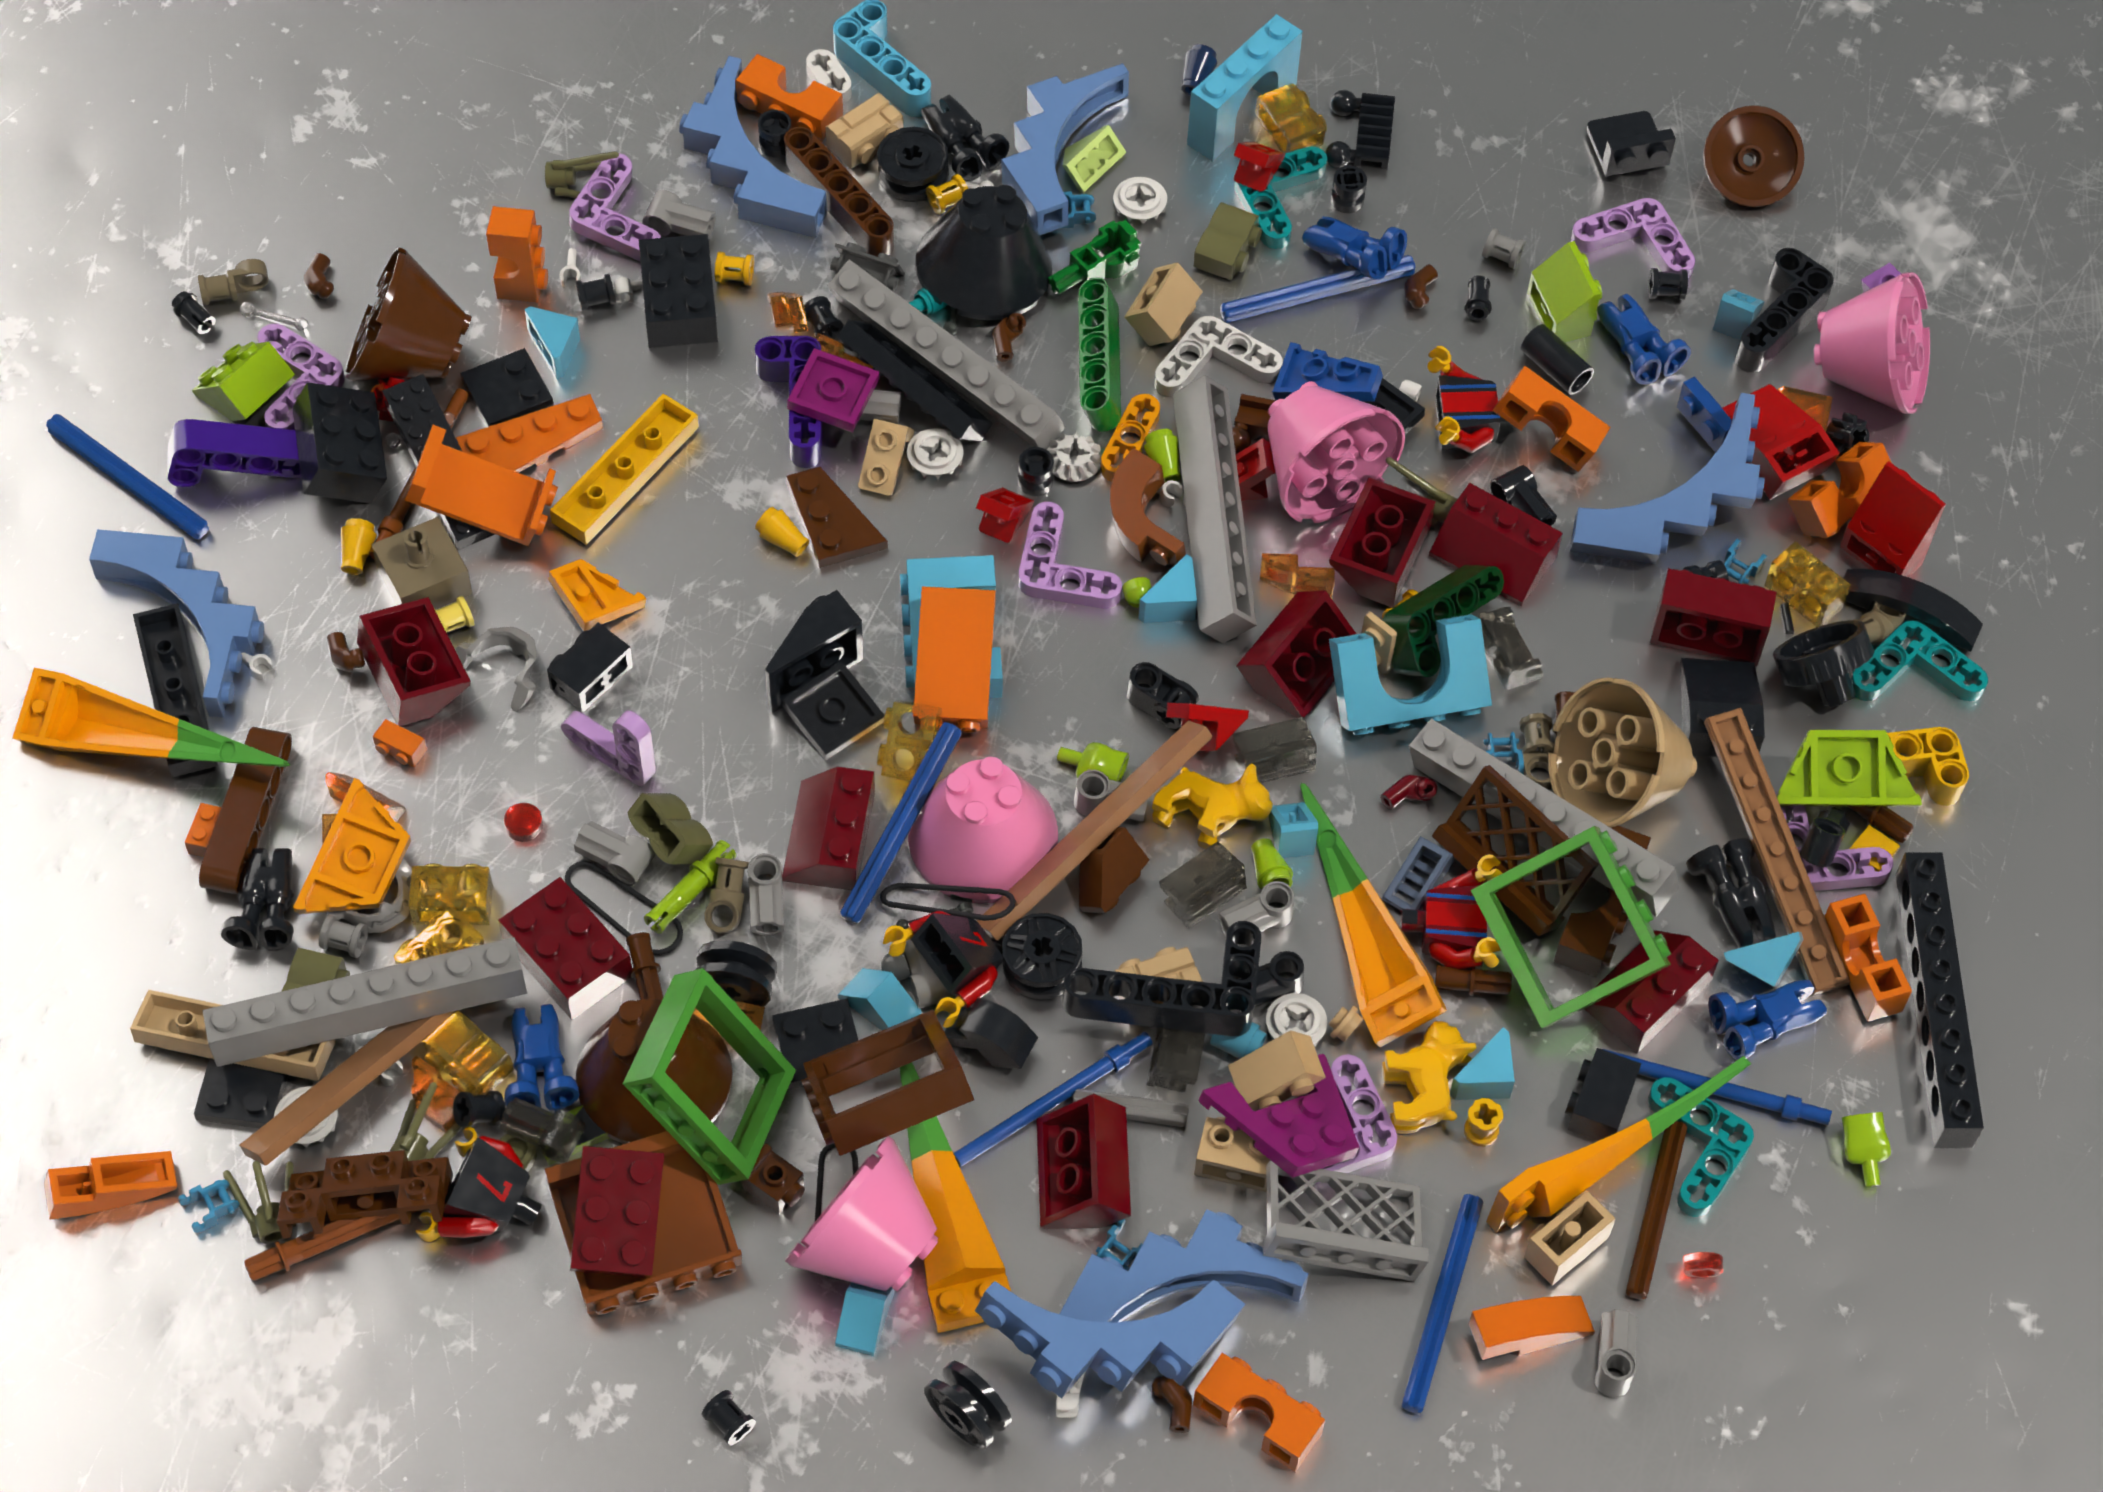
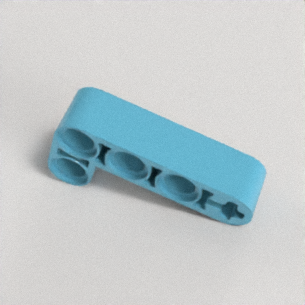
M865 0L834 23V54L905 114L911 117H922L921 109L931 104L930 79L884 41L888 33L887 8L885 4L879 0Z

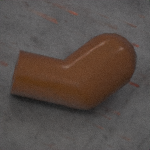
M316 253L304 274L303 281L312 295L317 294L321 299H327L334 290V285L327 281V277L324 275L331 260L324 254Z
M1430 264L1423 267L1405 282V298L1407 302H1411L1414 309H1420L1429 303V297L1425 293L1426 286L1438 278L1436 269Z
M1012 313L1009 318H1004L993 329L992 337L996 357L1000 362H1007L1014 357L1011 343L1021 335L1026 326V320L1020 313Z
M334 632L327 636L331 660L337 669L352 672L353 668L364 667L365 660L362 650L355 648L349 651L344 633Z
M1164 1375L1156 1377L1151 1385L1153 1394L1159 1399L1166 1398L1172 1406L1169 1429L1177 1433L1189 1432L1192 1395L1183 1384L1180 1386L1174 1379L1167 1378Z

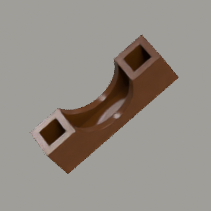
M1619 825L1611 827L1644 849H1648L1651 837ZM1606 886L1609 900L1603 906L1590 912L1571 913L1560 939L1554 962L1596 978L1602 965L1610 966L1617 945L1611 944L1614 934L1622 936L1628 920L1627 914L1623 913L1624 908L1615 891Z

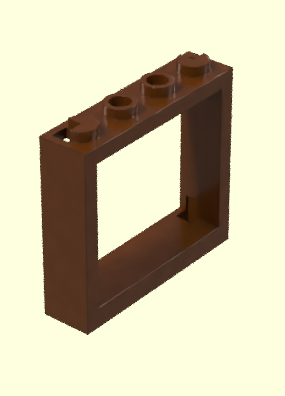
M934 1010L925 1012L803 1063L808 1076L801 1080L826 1145L835 1143L839 1156L975 1100L962 1066ZM930 1054H935L942 1070L840 1113H835L829 1096Z

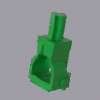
M1113 220L1099 228L1098 235L1091 242L1070 252V262L1067 267L1048 277L1051 290L1055 294H1061L1078 283L1082 285L1091 278L1115 279L1136 269L1140 259L1139 251L1141 242L1137 239V231L1126 220L1117 223ZM1108 246L1113 250V252L1102 258L1097 255L1099 251Z

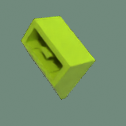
M1575 241L1565 244L1531 272L1527 290L1529 299L1541 323L1546 325L1565 343L1591 336L1594 321L1597 320L1598 303L1602 299L1601 285L1597 279H1593L1589 271L1586 255L1580 253Z
M252 341L245 346L237 344L226 351L222 356L225 361L217 368L212 366L198 377L200 383L191 391L195 396L229 420H245L286 384L295 373L269 341L256 344Z

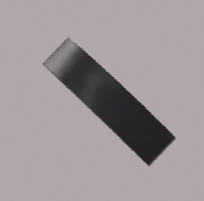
M1847 569L1835 594V597L1869 610L1873 601H1877L1882 605L1941 628L1938 634L1941 638L1970 652L1983 626V623L1972 612L1947 594L1923 582L1896 573L1873 569Z

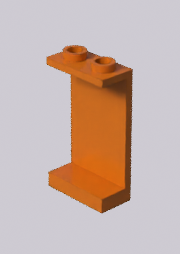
M432 425L405 501L529 546L534 534L541 536L548 518L547 515L542 514L544 506L551 507L558 486L552 484L556 471L549 468L543 482L442 444L446 429Z
M922 586L913 711L914 724H921L922 729L938 731L944 722L958 726L962 732L976 733L980 731V728H988L996 590Z

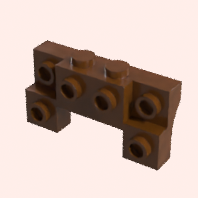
M405 1150L326 1158L325 1169L322 1171L291 1174L288 1191H284L281 1194L277 1223L284 1239L291 1238L293 1224L310 1222L314 1234H323L326 1210L330 1221L398 1214L402 1225L410 1224L412 1211L430 1209L434 1222H440L443 1218L446 1194L452 1184L453 1171L448 1157L408 1161Z

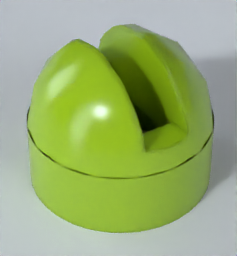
M1146 577L1130 579L1122 586L1126 601L1135 608H1139L1140 599L1152 588L1150 580Z

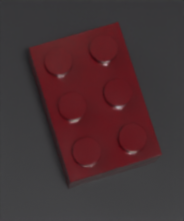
M1668 568L1656 609L1650 643L1729 661L1754 662L1757 667L1771 627L1777 592L1757 585L1749 586L1730 582L1724 578H1712L1693 574L1688 570Z
M561 877L498 919L502 940L515 937L520 962L571 1020L632 978L630 974L632 969L630 954Z
M583 1146L570 1271L650 1278L652 1276L664 1153Z

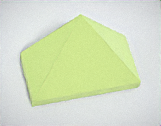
M1106 125L1065 148L1062 166L1079 192L1084 193L1126 151L1111 127Z

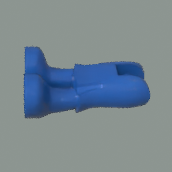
M1326 216L1321 217L1317 225L1310 226L1302 235L1304 244L1310 249L1335 257L1346 266L1352 265L1360 270L1364 276L1374 280L1384 278L1387 268L1395 269L1404 256L1407 247V234L1402 229L1390 227L1385 231L1381 239L1369 237L1367 231L1358 230L1340 220Z
M1624 294L1618 297V308L1610 301L1598 306L1597 313L1600 321L1617 340L1622 354L1628 357L1631 363L1630 373L1639 384L1648 385L1654 383L1659 378L1660 373L1664 377L1671 376L1690 358L1691 348L1682 339H1675L1666 343L1660 337V330L1651 324L1640 305L1630 295Z
M1810 980L1794 981L1771 992L1753 995L1751 1000L1736 1003L1727 992L1713 994L1709 997L1708 1001L1709 1014L1715 1032L1718 1035L1725 1033L1723 1038L1724 1047L1736 1060L1743 1056L1746 1058L1751 1057L1755 1054L1756 1046L1768 1039L1775 1040L1784 1032L1817 1022L1827 1014V1008L1821 1000H1813L1804 1004L1800 1003V1001L1808 998L1814 992L1815 988ZM1755 1019L1758 1023L1749 1027L1743 1025V1023Z
M552 1004L541 1005V1023L529 1025L525 1007L514 1009L511 1027L515 1046L513 1068L517 1071V1081L509 1084L504 1092L505 1105L512 1111L535 1114L541 1110V1097L536 1076L538 1072H544V1101L547 1109L551 1111L564 1109L572 1105L579 1098V1087L576 1080L571 1076H565L563 1073L562 1065L565 1059L560 1051L559 1021Z

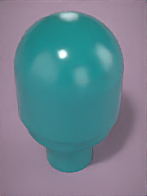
M925 288L919 289L914 294V300L909 302V304L924 315H932L947 306L944 302L941 305L935 302L933 296Z

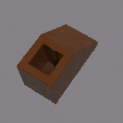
M1118 827L1080 863L1079 907L1083 912L1106 913L1113 909L1119 901V896L1130 884L1140 877L1141 870L1150 860L1125 827Z

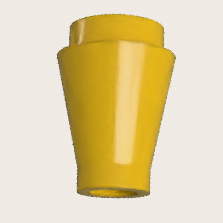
M770 507L763 513L755 525V529L760 533V538L790 552L795 557L800 556L810 542L782 509L777 510L774 507Z
M351 518L347 519L345 526L341 527V570L352 575L362 574L364 564L372 548L371 544L374 543L377 536L374 532L375 526L373 523L364 519Z

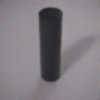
M1783 603L1780 605L1785 634H1794L1789 604Z

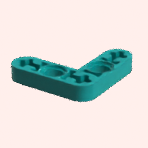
M1310 146L1285 153L1279 168L1286 169L1290 174L1286 177L1274 175L1263 192L1255 190L1252 193V188L1234 181L1235 192L1245 211L1259 216L1258 227L1262 228L1260 240L1265 246L1271 249H1282L1289 244L1292 225L1275 192L1322 178L1327 166V155L1322 149ZM1258 202H1265L1270 204L1272 208L1268 211H1259L1254 205ZM1272 221H1273V226H1274L1276 232H1275V231H1270V230H1271V222H1272Z
M1913 620L1901 624L1874 650L1873 657L1868 662L1854 670L1851 677L1856 693L1855 697L1863 701H1872L1878 698L1912 664H1915L1964 701H1976L1981 698L1988 684L1987 673L1979 665L1926 625ZM1906 637H1917L1918 641L1913 640L1907 646L1906 650L1902 647L1904 645ZM1887 654L1892 655L1898 659L1899 665L1896 667L1886 666L1880 657ZM1938 654L1943 655L1949 659L1951 665L1940 667L1932 661L1931 657ZM1959 668L1960 672L1957 671L1955 676H1953L1955 669ZM1874 672L1877 674L1873 684L1869 683L1865 686L1861 683V681H1867ZM1971 679L1976 682V684H1970L1969 686L1964 684V681L1968 682Z
M1670 1077L1657 1079L1653 1083L1648 1095V1105L1656 1113L1692 1092L1693 1089ZM1666 1092L1672 1093V1100L1669 1099L1666 1103L1660 1100L1661 1095H1664ZM1708 1098L1677 1120L1687 1125L1686 1132L1707 1144L1705 1150L1682 1183L1677 1196V1203L1680 1209L1686 1215L1692 1217H1701L1711 1210L1749 1151L1754 1138V1132L1749 1123ZM1696 1109L1706 1111L1711 1118V1122L1707 1125H1698L1692 1121L1690 1113ZM1720 1121L1723 1123L1722 1127L1719 1128L1718 1133L1715 1134L1713 1133V1131L1715 1130L1717 1122ZM1737 1132L1741 1135L1740 1140H1737L1735 1144L1731 1143L1728 1140L1729 1136ZM1710 1159L1720 1160L1725 1165L1726 1172L1722 1175H1713L1707 1171L1705 1162ZM1702 1181L1707 1187L1702 1199L1694 1203L1690 1200L1691 1194L1693 1195L1697 1191Z

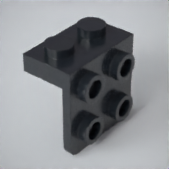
M1647 111L1591 120L1587 124V133L1605 177L1670 164L1676 140L1672 129L1658 131L1651 114Z

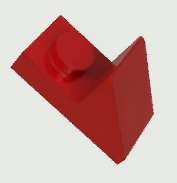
M1257 142L1238 143L1234 156L1240 158V162L1234 175V181L1263 192L1282 163L1285 153Z
M1262 438L1236 454L1241 501L1268 498L1266 478L1276 472L1270 442Z
M1003 487L980 495L976 509L984 511L979 525V531L1005 543H1010L1030 512L1034 500Z
M1167 703L1166 717L1181 719L1180 726H1183L1188 720L1206 726L1212 734V739L1200 751H1216L1248 719L1249 710L1188 703Z

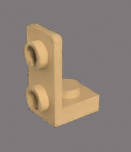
M878 419L873 420L858 483L860 489L888 496L893 495L905 443H909L913 438L914 429Z
M1369 612L1364 616L1361 633H1366L1373 637L1378 671L1386 675L1393 669L1391 661L1397 632L1375 614Z

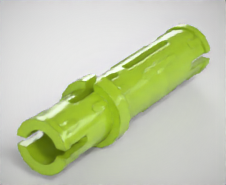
M719 840L700 861L696 860L689 866L690 872L643 917L647 925L652 921L656 922L650 927L651 930L662 934L665 928L705 887L710 888L716 882L719 866L715 863L716 857L733 860L737 857L734 849H731L728 853L724 852L731 845L723 840Z

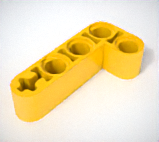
M1933 727L1887 733L1894 746L1893 751L1896 757L1901 759L1907 771V778L1923 776L1928 794L1937 804L1950 806L1959 801L1969 779V770L1960 740L1955 732L1946 727Z

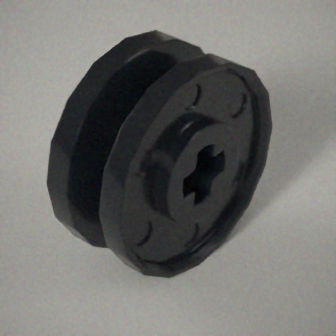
M915 126L900 128L889 133L880 142L877 151L879 180L886 192L892 196L907 201L925 200L928 198L926 195V188L933 185L937 187L947 182L949 176L947 146L942 138L933 131Z
M1033 913L1018 919L1007 930L1002 942L1003 973L1009 985L1021 995L1033 999H1053L1063 995L1065 976L1071 970L1082 968V939L1075 926L1063 917L1054 914Z
M731 940L711 941L703 944L698 950L696 958L698 967L695 970L704 968L726 994L736 1002L741 1010H755L766 1006L771 1000V983L776 978L777 962L770 954L747 943Z
M955 1360L951 1361L943 1368V1377L946 1383L938 1379L931 1380L924 1387V1394L938 1417L957 1436L972 1447L984 1450L993 1442V1434L990 1428L999 1432L1005 1430L1012 1423V1416L1000 1396L981 1376L963 1363Z

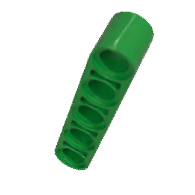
M1097 277L1085 281L1078 292L1080 405L1092 427L1096 431L1107 432L1115 428L1121 419L1119 306L1107 282Z

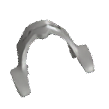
M515 627L490 628L472 644L464 642L458 645L455 651L465 669L479 653L497 645L510 646L513 653L517 656L523 654L526 659V665L514 681L517 687L512 698L511 708L518 712L528 702L536 688V685L530 680L529 676L537 657L535 640L529 634Z
M403 857L394 877L395 884L398 885L397 898L393 903L382 902L377 913L367 915L348 910L326 912V914L335 916L337 920L345 919L354 926H357L359 923L365 924L368 927V933H382L391 929L408 917L414 903L407 885V879L413 874L412 868Z

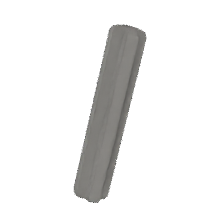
M1076 1089L1073 1102L1094 1093L1126 1107V1119L1184 1127L1187 1123L1189 1109L1188 1105L1183 1103L1085 1089Z

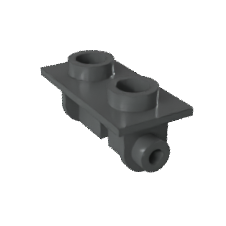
M850 242L846 246L835 243V248L840 253V257H834L830 265V270L835 271V275L850 259L890 290H896L899 278L895 277V275H905L901 266L897 264L898 260L884 253H879L878 257L867 254V250L864 247Z

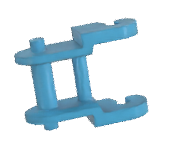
M1072 191L1064 192L1068 200V206L1071 208V213L1068 214V225L1062 228H1074V224H1088L1096 220V214L1090 209V206L1094 204V197L1092 195H1072ZM1076 207H1083V211H1076Z
M1736 539L1727 551L1724 565L1728 576L1739 581V584L1748 585L1750 582L1748 578L1750 576L1756 577L1768 556L1762 554L1756 563L1752 562L1750 566L1735 558V551L1739 549L1742 542ZM1734 563L1746 571L1742 575L1729 567Z
M1511 732L1510 737L1493 738L1492 733H1488L1487 739L1483 741L1484 745L1488 747L1486 752L1494 757H1511L1512 762L1516 763L1517 771L1524 775L1522 749L1517 750L1516 744H1519V738H1515V733ZM1510 745V751L1495 752L1494 746Z
M217 1180L203 1189L201 1185L189 1189L190 1196L186 1197L185 1194H182L178 1197L179 1203L183 1206L202 1199L209 1208V1214L203 1216L202 1224L194 1222L191 1225L195 1233L203 1232L218 1225L217 1219L229 1213H234L239 1207L238 1200H231L226 1191L230 1185L228 1180ZM219 1194L223 1204L215 1207L211 1197Z
M1123 1219L1118 1221L1117 1225L1114 1224L1107 1232V1242L1102 1248L1098 1247L1096 1252L1100 1258L1110 1257L1115 1259L1125 1270L1129 1271L1128 1265L1136 1258L1143 1244L1141 1243L1138 1248L1133 1247L1130 1250L1116 1240V1236L1125 1225L1126 1220ZM1113 1246L1127 1254L1123 1260L1109 1252Z

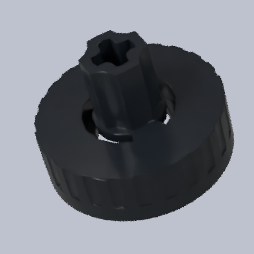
M1847 620L1822 625L1790 638L1775 649L1773 658L1784 685L1798 687L1816 684L1823 705L1832 707L1841 705L1856 696L1849 672L1868 662L1873 657L1874 649L1865 624L1858 620Z

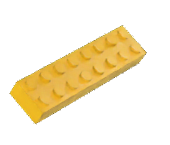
M663 393L550 509L551 523L587 545L699 428L698 415Z

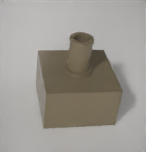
M439 517L371 544L377 570L396 605L429 597L436 610L455 602L459 596L465 598L473 594L468 569Z

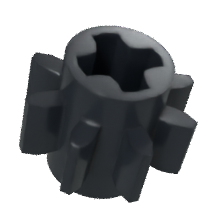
M1844 412L1842 420L1832 418V421L1827 426L1826 433L1840 452L1838 456H1842L1858 442H1869V431L1865 427L1867 421L1858 419L1857 415Z

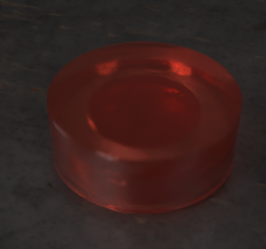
M518 803L510 807L505 813V829L513 840L527 842L535 839L541 833L543 821L541 812L536 806L530 803Z
M1697 1252L1687 1254L1682 1258L1683 1273L1688 1277L1712 1278L1721 1275L1724 1271L1723 1256L1717 1253Z

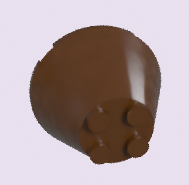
M397 247L389 258L376 285L379 287L376 295L378 299L374 306L368 304L355 337L346 367V372L349 374L345 378L349 380H389L390 377L411 379L421 374H424L425 378L440 377L446 379L452 363H456L463 345L458 342L461 334L465 335L472 316L465 314L405 249Z
M642 999L624 1002L620 1006L619 1011L590 1037L578 1060L576 1082L579 1087L578 1099L581 1106L583 1105L586 1113L594 1123L608 1133V1137L622 1144L667 1131L623 1085L625 1077L662 1000ZM692 1014L665 1073L713 1123L724 1109L731 1092L733 1079L732 1063L727 1046L718 1032L705 1020Z

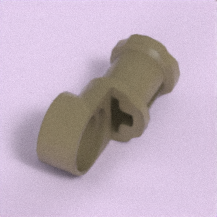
M246 259L239 262L235 269L227 270V273L224 275L211 277L198 275L203 306L209 305L210 301L227 298L235 301L238 300V293L264 288L268 284L265 263L259 259ZM249 274H258V275H254V276H246V275H249Z
M1876 601L1872 611L1862 615L1858 621H1862L1865 624L1871 643L1875 644L1884 641L1888 635H1891L1903 623L1906 613Z
M1533 713L1523 717L1519 722L1520 731L1524 733L1526 743L1523 747L1524 775L1550 790L1552 789L1550 777L1545 780H1538L1531 775L1530 771L1540 767L1549 772L1548 753H1554L1555 745L1551 742L1550 730L1553 727L1552 718L1544 713Z
M716 857L715 863L719 865L715 888L711 889L709 905L704 913L705 922L712 931L729 933L736 929L741 920L745 895L741 890L744 871L748 868L749 862ZM720 905L728 906L733 912L732 922L726 927L717 926L712 919L713 911Z

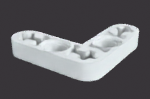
M1204 316L1194 322L1157 367L1154 385L1159 394L1173 397V393L1192 382L1212 356L1258 382L1272 383L1277 380L1283 365V358L1275 349L1213 316ZM1239 344L1244 346L1247 351L1244 354L1236 355L1231 353L1228 348L1231 345ZM1192 351L1199 358L1195 361H1185L1180 355L1183 352ZM1268 363L1273 365V367L1269 365L1266 368L1261 367V365L1266 366ZM1175 369H1178L1176 380L1164 381V378L1169 380L1175 374Z

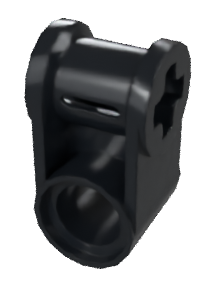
M1150 662L1136 664L1131 669L1127 687L1129 702L1134 707L1156 718L1164 726L1172 729L1178 728L1181 724V719L1166 717L1167 703L1196 704L1199 701L1197 691L1188 683L1178 680ZM1138 684H1147L1151 687L1144 688L1139 686Z

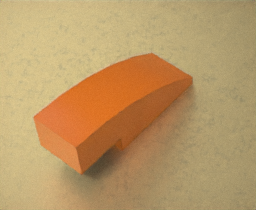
M171 1151L91 1158L88 1166L48 1169L44 1182L49 1220L120 1208L155 1198L177 1188Z
M1581 1296L1541 1297L1495 1305L1472 1311L1469 1326L1482 1360L1517 1351L1519 1356L1588 1337L1595 1333Z

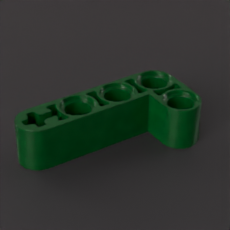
M1464 565L1389 610L1385 614L1383 621L1397 632L1391 661L1394 670L1398 674L1406 676H1434L1438 672L1441 663L1440 652L1435 638L1437 634L1436 620L1469 615L1501 594L1504 586V577L1501 570L1495 566Z

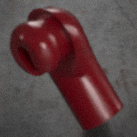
M1406 775L1382 793L1380 799L1384 806L1392 810L1404 799L1428 801L1437 794L1438 788L1433 779Z

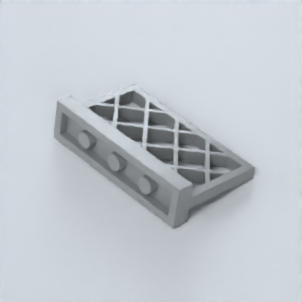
M1271 1160L1266 1165L1267 1236L1263 1240V1256L1414 1282L1429 1263L1428 1248L1423 1247L1420 1186L1318 1169L1294 1178L1291 1177L1299 1188L1289 1195L1278 1183V1175L1291 1176ZM1317 1182L1328 1183L1337 1195L1327 1201L1313 1185ZM1355 1188L1365 1190L1375 1201L1365 1208L1351 1192ZM1304 1192L1319 1207L1310 1215L1294 1200ZM1392 1195L1409 1198V1210L1402 1214L1388 1198ZM1341 1199L1357 1214L1348 1222L1332 1207ZM1379 1205L1394 1220L1386 1228L1370 1214ZM1286 1206L1300 1222L1297 1225L1279 1222V1211ZM1324 1213L1338 1229L1334 1232L1322 1230L1314 1219ZM1362 1219L1376 1236L1373 1238L1361 1237L1352 1226ZM1400 1226L1410 1237L1411 1245L1398 1243L1389 1233Z

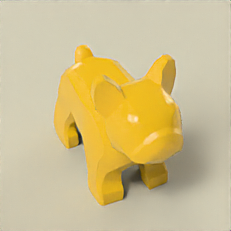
M1252 763L1246 768L1239 780L1230 784L1216 782L1195 771H1189L1187 767H1183L1179 775L1174 777L1167 785L1161 787L1156 793L1152 804L1153 822L1168 829L1173 822L1172 817L1175 814L1189 809L1199 820L1197 828L1201 830V833L1197 840L1198 846L1214 852L1217 847V837L1223 832L1229 830L1238 820L1264 821L1269 816L1273 803L1270 801L1268 790L1258 782L1256 766Z
M1433 1022L1427 1028L1421 1045L1412 1048L1409 1052L1398 1054L1393 1050H1387L1384 1053L1385 1061L1382 1062L1381 1067L1384 1084L1407 1085L1409 1092L1414 1098L1409 1104H1405L1402 1101H1396L1392 1104L1393 1113H1390V1119L1397 1134L1415 1133L1423 1127L1434 1125L1442 1120L1454 1121L1457 1119V1114L1451 1110L1447 1079L1448 1072L1455 1066H1466L1472 1060L1468 1054L1477 1049L1476 1043L1464 1041L1458 1029L1446 1022Z

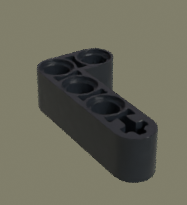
M1783 248L1777 252L1770 272L1769 283L1781 295L1742 333L1735 356V362L1741 370L1749 373L1761 371L1824 309L1834 281L1833 275L1828 269L1797 249Z

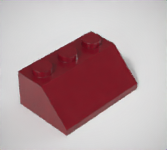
M1368 477L1331 554L1329 564L1360 596L1393 608L1430 530L1436 501Z
M1469 483L1451 507L1429 551V556L1454 570L1464 565L1498 567L1504 577V586L1500 595L1522 607L1557 558L1563 533Z
M1326 590L1297 592L1236 667L1257 694L1294 717L1304 719L1335 681L1329 639L1355 635L1357 633Z
M429 597L359 616L357 644L363 652L364 659L397 725L403 726L435 716L470 686L471 680Z
M837 766L801 780L782 874L784 882L844 890L853 889L860 876L875 797L874 771Z
M1653 930L1655 936L1662 934L1671 952V955L1667 956L1671 965L1584 1009L1637 1054L1712 981L1719 960L1690 936ZM1642 943L1595 987L1650 960Z
M1093 1093L1037 1118L1040 1227L1044 1229L1103 1228L1130 1217L1131 1203L1126 1107Z

